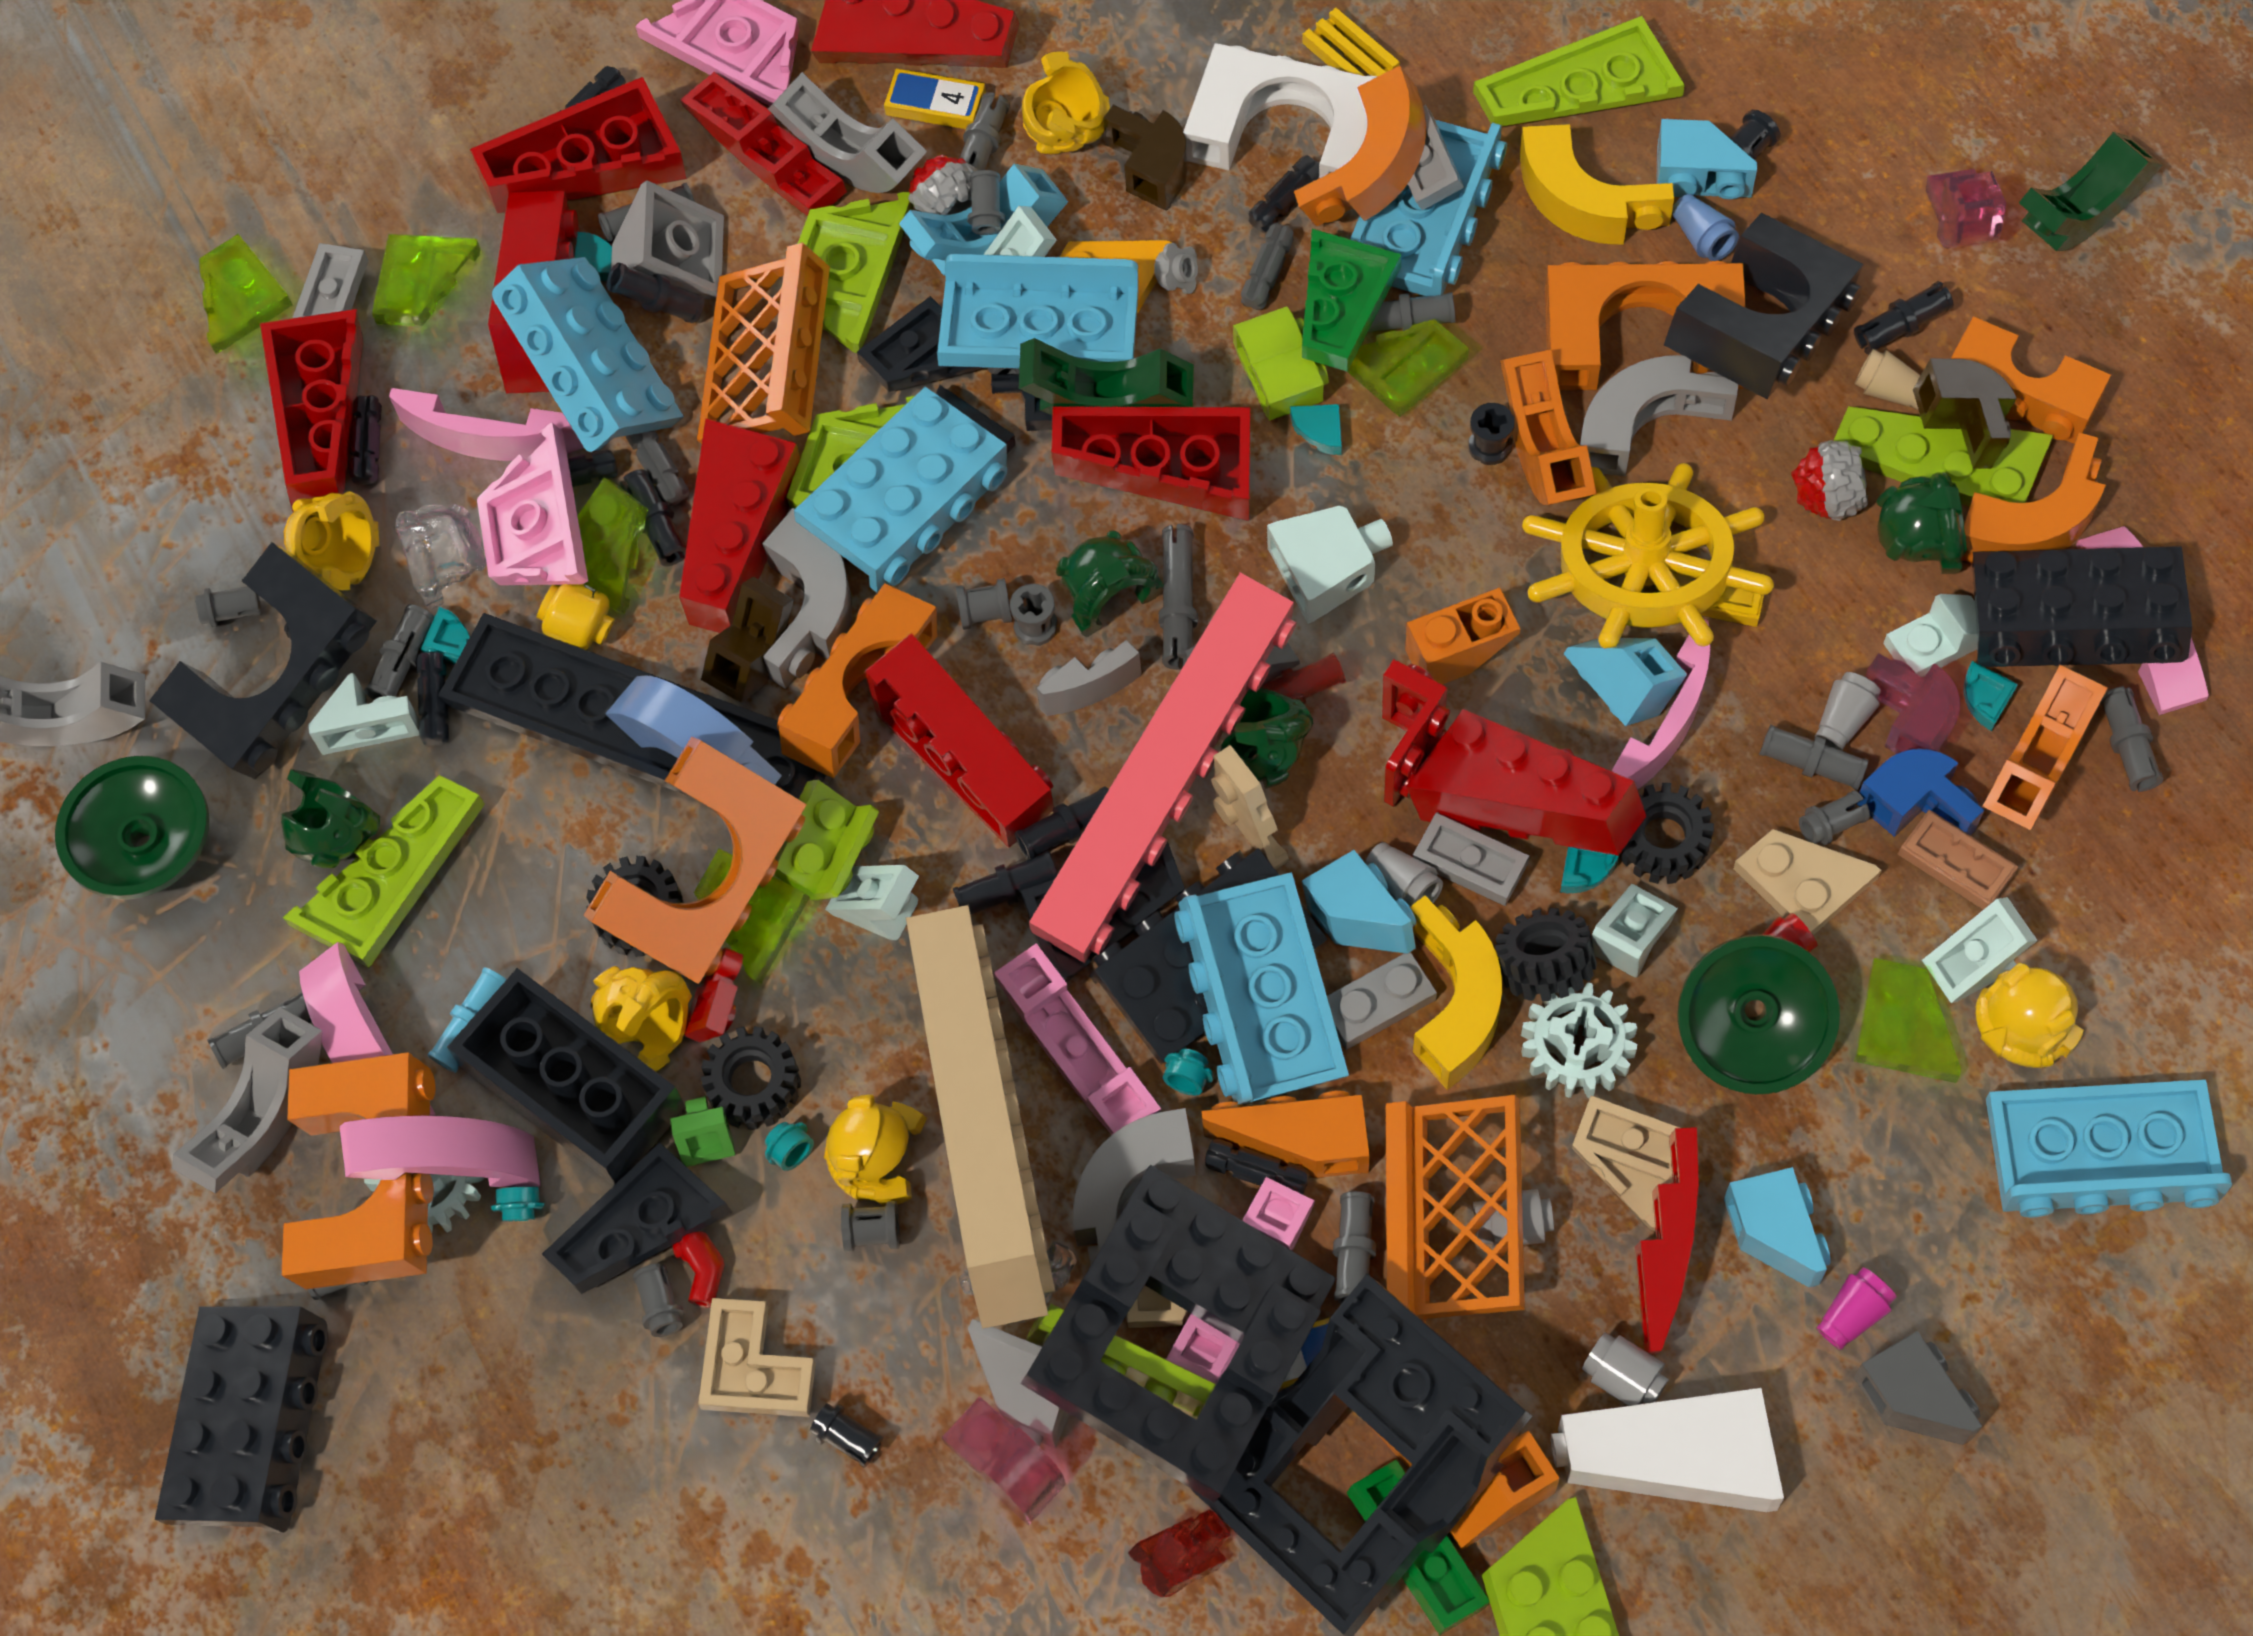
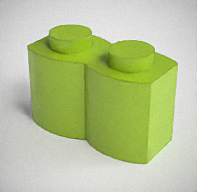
M1287 306L1233 325L1235 349L1269 421L1290 414L1291 406H1311L1323 402L1324 385L1329 383L1324 364L1302 358L1304 321L1301 317L1294 319Z

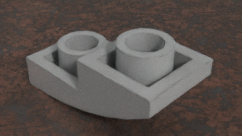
M1125 640L1114 650L1109 648L1101 652L1094 659L1089 670L1075 657L1063 667L1060 665L1053 667L1043 676L1037 687L1040 710L1046 716L1063 714L1092 705L1115 694L1141 676L1139 652Z

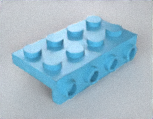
M1435 120L1464 188L1422 210L1415 202L1407 184L1395 200L1382 211L1366 221L1359 216L1350 240L1401 254V268L1392 287L1423 296L1443 295L1447 283L1455 285L1463 262V257L1458 256L1462 245H1471L1476 232L1478 218L1473 216L1477 206L1485 208L1493 180L1488 179L1492 168L1500 170L1506 154L1507 142L1501 141L1502 125L1492 122L1488 133L1485 134Z
M950 254L946 257V282L937 351L938 366L1019 369L1020 343L1033 338L1069 355L1085 360L1117 362L1134 359L1138 307V264L1135 261L1127 259Z
M585 257L519 264L494 287L492 291L494 302L587 451H598L613 438L673 427L684 417L675 403L673 393L663 384L650 363L647 351L637 342L626 324L623 312L613 303L600 282L598 272L589 264Z
M924 387L794 510L795 522L869 575L870 588L878 593L884 583L892 586L899 584L905 578L911 564L923 553L928 554L938 546L943 533L956 521H964L970 515L976 501L988 490L994 491L1002 484L1008 472L1007 444L930 389Z
M1292 872L1200 896L1194 894L1184 897L1178 903L1180 911L1174 914L1175 924L1182 943L1189 942L1194 962L1189 963V975L1196 994L1203 993L1208 1013L1203 1014V1025L1210 1045H1218L1223 1065L1217 1066V1075L1224 1096H1232L1233 1102H1238V1105H1244L1349 1076Z
M2206 1080L1989 1092L1986 1097L2003 1212L2020 1211L2021 1216L2033 1218L2049 1215L2054 1212V1209L2075 1208V1212L2078 1214H2096L2108 1210L2109 1206L2130 1205V1209L2133 1211H2151L2163 1207L2164 1203L2185 1202V1206L2188 1208H2205L2218 1204L2219 1200L2232 1187L2231 1175L2223 1173Z

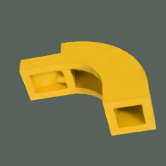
M1570 124L1522 127L1520 162L1523 182L1534 205L1554 225L1584 240L1624 245L1626 228L1651 230L1661 226H1670L1674 203L1672 183L1611 185L1600 182L1584 172L1577 163L1572 149Z
M1425 895L1410 907L1417 922L1412 927L1413 933L1449 973L1454 986V995L1447 1007L1439 1015L1414 1034L1413 1053L1438 1081L1449 1090L1478 1064L1490 1046L1498 1023L1502 995V975L1497 953L1481 925L1475 920L1459 932L1460 926L1454 915L1443 905L1436 907Z

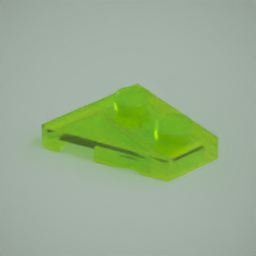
M239 234L199 258L200 277L204 283V291L202 292L203 305L207 313L209 326L207 341L216 355L260 327V323L268 322L293 305L287 293Z
M1432 319L1414 324L1405 331L1393 330L1376 335V342L1360 346L1348 373L1397 416L1401 417L1468 359L1469 348L1438 321Z
M603 478L577 516L588 582L584 584L605 594L609 599L610 607L617 612L625 614L630 603V599L625 597L630 569H636L640 551L638 539L644 530L648 508L615 482Z
M718 848L693 892L698 900L711 894L723 882L731 866L732 854ZM772 877L763 888L758 885L748 902L752 909L746 922L739 931L734 932L731 930L725 940L734 951L744 955L742 963L745 967L744 970L750 978L762 984L810 899L804 892L775 877Z
M1878 958L1873 959L1854 1062L1957 1083L1961 1067L1927 968Z

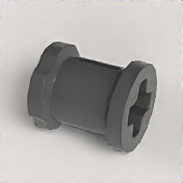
M1005 578L997 579L996 585L966 589L964 585L956 586L963 630L970 629L972 623L1002 619L1004 623L1012 622Z
M1026 584L1019 587L1010 599V611L1015 619L1013 625L1014 633L1024 644L1041 646L1048 643L1056 634L1057 617L1054 613L1055 601L1051 591L1039 584ZM1025 598H1026V604H1027L1026 606H1024V603H1023V600H1024ZM1042 624H1044V628H1045L1044 631H1042V627H1041Z
M887 1201L886 1206L868 1208H853L851 1203L842 1204L841 1230L844 1251L853 1252L856 1246L888 1244L890 1249H899L900 1222L897 1201Z

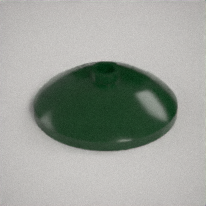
M130 756L110 761L83 777L65 798L55 825L57 854L70 876L80 886L96 895L126 900L155 894L179 880L189 871L200 856L209 831L207 801L202 790L190 774L168 760L152 756ZM150 836L147 843L139 847L136 846L139 839Z
M1761 934L1746 935L1717 945L1702 956L1693 966L1680 991L1677 1022L1681 1040L1688 1055L1708 1078L1736 1092L1755 1095L1771 1094L1800 1084L1821 1067L1829 1056L1837 1038L1840 1024V1005L1836 988L1828 972L1806 949L1781 937ZM1752 1000H1759L1763 1003V1011L1757 1017L1745 1015V1006Z

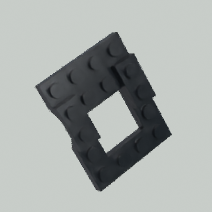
M1149 1165L1020 1384L1215 1503L1226 1487L1267 1407L1281 1388L1321 1312L1319 1309L1336 1278L1159 1169ZM1144 1285L1237 1341L1195 1419L1100 1361Z
M1366 1273L1329 1319L1321 1351L1294 1384L1279 1391L1267 1407L1220 1497L1214 1503L1193 1489L1191 1490L1336 1629L1345 1636H1354L1422 1551L1426 1550L1433 1553L1504 1466L1498 1458L1533 1416L1377 1280ZM1349 1407L1412 1463V1466L1341 1551L1280 1494L1272 1484L1307 1442L1316 1446L1346 1408Z

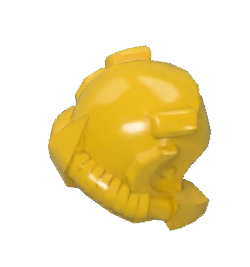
M1059 51L1045 54L1041 61L1044 72L1048 77L1034 82L1025 91L1022 101L1023 127L1029 137L1037 143L1036 150L1040 153L1059 154L1061 152L1076 151L1082 148L1084 144L1095 142L1104 133L1103 118L1110 109L1109 97L1103 94L1096 77L1084 63H1077L1069 59V52Z
M351 491L345 492L343 495L330 493L326 496L314 497L313 499H297L292 505L294 512L288 518L283 531L284 545L287 551L298 557L316 573L322 575L325 580L338 590H350V584L356 585L362 582L372 563L375 547L379 546L378 521L373 520L371 510L366 501L360 495Z
M2018 963L2011 970L1999 974L1993 985L1982 989L1975 1005L1976 1022L1981 1033V1040L1999 1059L2003 1057L2007 1061L2019 1066L2039 1069L2052 1066L2055 1060L2061 1056L2067 1058L2074 1051L2084 1032L2083 1029L2075 1025L2078 1002L2072 987L2062 976L2049 969L2029 968L2026 964Z
M612 966L600 973L593 980L598 988L593 994L590 1004L593 1010L592 1016L595 1026L618 1044L631 1041L640 1042L644 1048L639 1052L638 1059L655 1072L670 1062L668 1054L682 1042L686 1030L688 1003L692 995L684 979L676 971L662 970L654 972L638 967L620 970L619 967Z
M860 1095L851 1098L847 1103L848 1107L836 1117L827 1135L824 1159L827 1162L831 1177L846 1194L859 1201L863 1199L875 1200L882 1206H886L887 1201L896 1200L897 1204H901L912 1199L911 1183L905 1178L897 1176L886 1180L882 1177L900 1163L907 1149L908 1131L913 1135L920 1134L927 1118L914 1108L893 1101L892 1107L878 1104L875 1102L874 1095Z

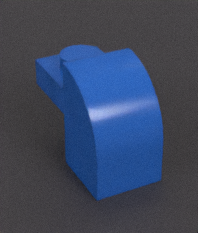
M1928 749L1907 750L1889 758L1863 782L1859 794L1864 799L1856 803L1859 807L1867 804L1870 817L1894 837L1921 811L1926 814L1928 810L1933 811L1971 836L1975 832L1984 812V809L1979 806L1976 797L1967 788L1960 785L1955 786L1951 782L1958 762L1943 753Z

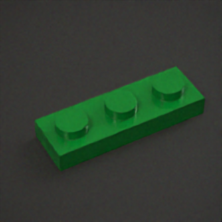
M1397 1459L1352 1484L1348 1489V1496L1365 1522L1405 1474ZM1447 1536L1433 1553L1423 1550L1402 1576V1579L1439 1636L1481 1612L1490 1603L1488 1597Z

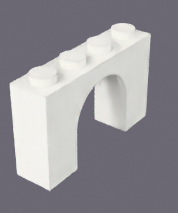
M1215 43L1183 131L1186 138L1187 161L1230 170L1242 132L1250 119L1269 107L1285 104L1299 105L1319 114L1331 129L1319 164V178L1345 165L1360 149L1367 131V114L1357 87L1377 76L1357 75L1339 71L1332 66H1317L1294 61L1287 56H1272L1249 51L1242 46H1227Z

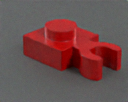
M727 947L722 949V959L717 970L710 977L706 976L703 986L697 987L687 1018L684 1036L699 1043L724 1035L735 1018L736 1005L733 1004L738 986L733 985V981L741 969L744 955Z

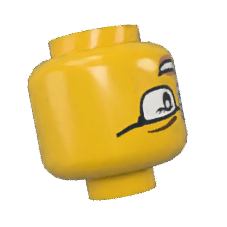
M585 584L552 585L546 593L536 616L537 619L542 621V632L544 635L587 650L593 642L602 645L615 621L614 618L607 615L610 608L608 597Z

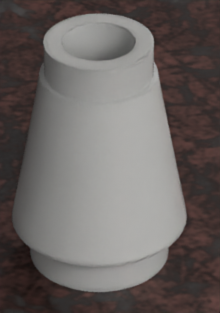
M1845 672L1841 680L1833 682L1815 737L1826 739L1825 745L1842 751L1846 743L1852 739L1880 706L1877 700L1881 693L1880 688L1862 675Z
M1386 842L1376 845L1366 859V865L1374 863L1379 868L1387 882V891L1395 900L1402 898L1409 907L1425 895L1434 903L1442 890L1443 881L1437 877V870L1434 867L1391 847Z

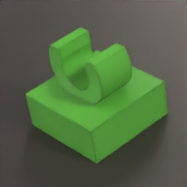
M706 1096L685 1101L687 1115L670 1118L672 1135L681 1161L686 1167L736 1155L733 1137L723 1107L708 1109Z

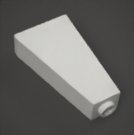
M1761 1388L1562 1415L1558 1427L1559 1433L1551 1434V1447L1556 1468L1565 1467L1567 1481L1571 1484L1761 1512L1777 1511L1784 1499Z

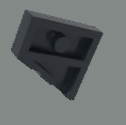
M931 296L857 351L859 362L889 392L987 368L938 366L937 351L942 307Z

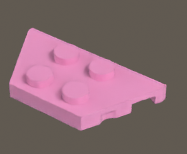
M682 0L672 5L674 13L652 24L646 18L635 26L640 39L709 75L713 72L717 73L747 95L768 106H771L790 84L799 34L797 18L763 0Z
M553 423L546 425L540 431L546 439L527 459L519 454L506 467L502 477L492 482L477 498L488 576L499 585L584 584L588 582L564 434Z

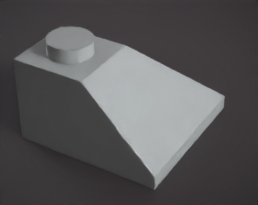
M646 180L641 184L612 244L611 269L616 263L620 262L626 264L627 267L650 276L661 274L669 279L670 284L691 293L702 295L703 299H716L719 276H722L724 215Z
M972 1319L968 1331L1004 1427L1010 1430L1009 1437L1033 1449H1039L1041 1443L1056 1448L1070 1414L1020 1384L1042 1347L994 1327L982 1329L981 1322Z

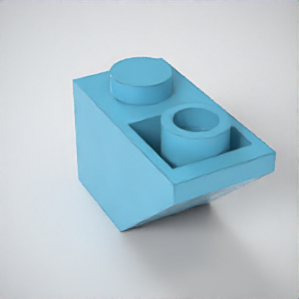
M1661 119L1657 144L1656 184L1672 183L1675 197H1682L1687 194L1719 196L1723 199L1752 197L1757 173V162L1713 123L1703 120Z
M1597 638L1570 646L1564 652L1566 658L1578 670L1579 675L1590 684L1608 705L1613 715L1619 718L1625 726L1659 716L1687 676L1686 672L1656 638H1620L1616 647L1606 649L1599 645Z
M1355 850L1302 880L1307 909L1335 944L1406 954L1416 949L1412 927L1417 922L1412 910L1402 898L1393 899L1387 891V882L1379 868L1374 863L1366 865Z
M1793 1167L1730 1182L1724 1202L1740 1250L1807 1287L1820 1285L1827 1270L1826 1266L1831 1263L1830 1252L1823 1234H1815L1809 1217L1814 1212L1811 1194L1806 1183L1798 1184Z

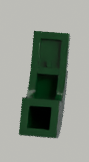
M2112 132L2092 158L2068 181L2052 190L2031 187L2019 201V204L2028 211L2022 222L2055 251L2073 248L2091 237L2119 214L2163 165L2128 135Z
M1036 338L1020 343L1019 389L1040 398V411L1053 415V407H1193L1194 364L1161 348L1130 360L1098 362L1074 357Z

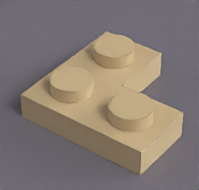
M712 1298L698 1402L701 1410L810 1417L816 1363L813 1358L763 1355L769 1310L766 1301Z

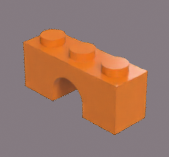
M1973 316L1951 359H1966L1978 362L1991 368L2006 380L2012 388L2016 400L2005 418L2015 421L2020 420L2043 430L2045 434L2053 435V439L2066 440L2074 444L2078 433L2084 434L2103 397L2111 374L2065 355L2060 366L2053 374L2043 378L2026 376L2016 369L2011 359L2019 335Z

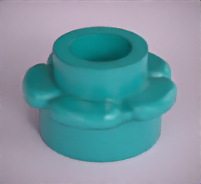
M1181 1049L1179 1053H1170L1165 1057L1166 1070L1163 1074V1080L1174 1090L1186 1095L1197 1096L1202 1093L1206 1082L1211 1083L1213 1081L1214 1074L1207 1068L1209 1062L1199 1052L1191 1049Z
M783 1122L770 1131L765 1139V1145L767 1146L765 1158L771 1165L777 1164L782 1170L789 1171L799 1166L809 1156L813 1149L814 1141L807 1134V1126L802 1122H798L795 1125Z
M539 1187L496 1189V1205H492L491 1210L502 1212V1222L535 1220L534 1210L544 1208V1203H541L539 1200Z

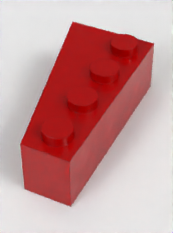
M825 0L811 52L819 63L857 62L858 64L876 65L877 63H904V65L914 66L947 64V66L1007 68L1020 23L1013 10L977 0Z
M643 77L470 149L480 180L496 213L506 212L509 192L565 190L567 201L640 188L641 184L646 180L654 184H662L687 179L681 151Z
M565 190L509 192L494 287L519 264L574 258L572 238H577L578 215L576 210H569ZM492 298L488 327L506 394L550 392Z
M357 309L260 323L285 486L291 508L297 499H313L314 497L326 496L330 493L343 495L351 444L352 420L354 419L353 401L357 397L364 342Z
M1053 407L1051 453L1055 475L1249 521L1250 407Z
M705 418L679 594L689 625L721 633L733 623L742 583L751 577L760 578L767 562L762 543L785 518L789 510L787 494L800 461L797 443Z
M912 633L865 670L876 715L1008 848L1017 842L1014 834L1016 831L1022 830L1047 817L1053 811L1054 804L1051 789L1054 786L1047 774L1035 764L1030 766L1020 755L1017 746L1011 738L993 725Z
M1464 709L1406 785L1421 821L1431 822L1435 813H1438L1477 831H1481L1482 826L1507 830L1509 836L1527 840L1531 835L1552 838L1556 845L1619 856L1646 818L1643 804L1633 780Z

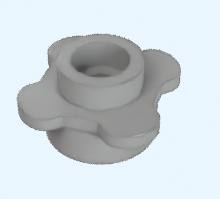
M1175 243L1166 244L1155 260L1154 270L1156 279L1168 291L1179 288L1184 294H1191L1196 288L1195 278L1198 273L1196 252L1191 246L1180 249Z

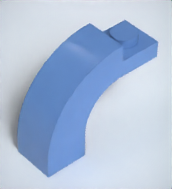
M637 676L605 713L641 748H659L679 758L692 736L705 742L774 785L782 776L750 746L754 741L731 721L696 696L663 679L653 676Z

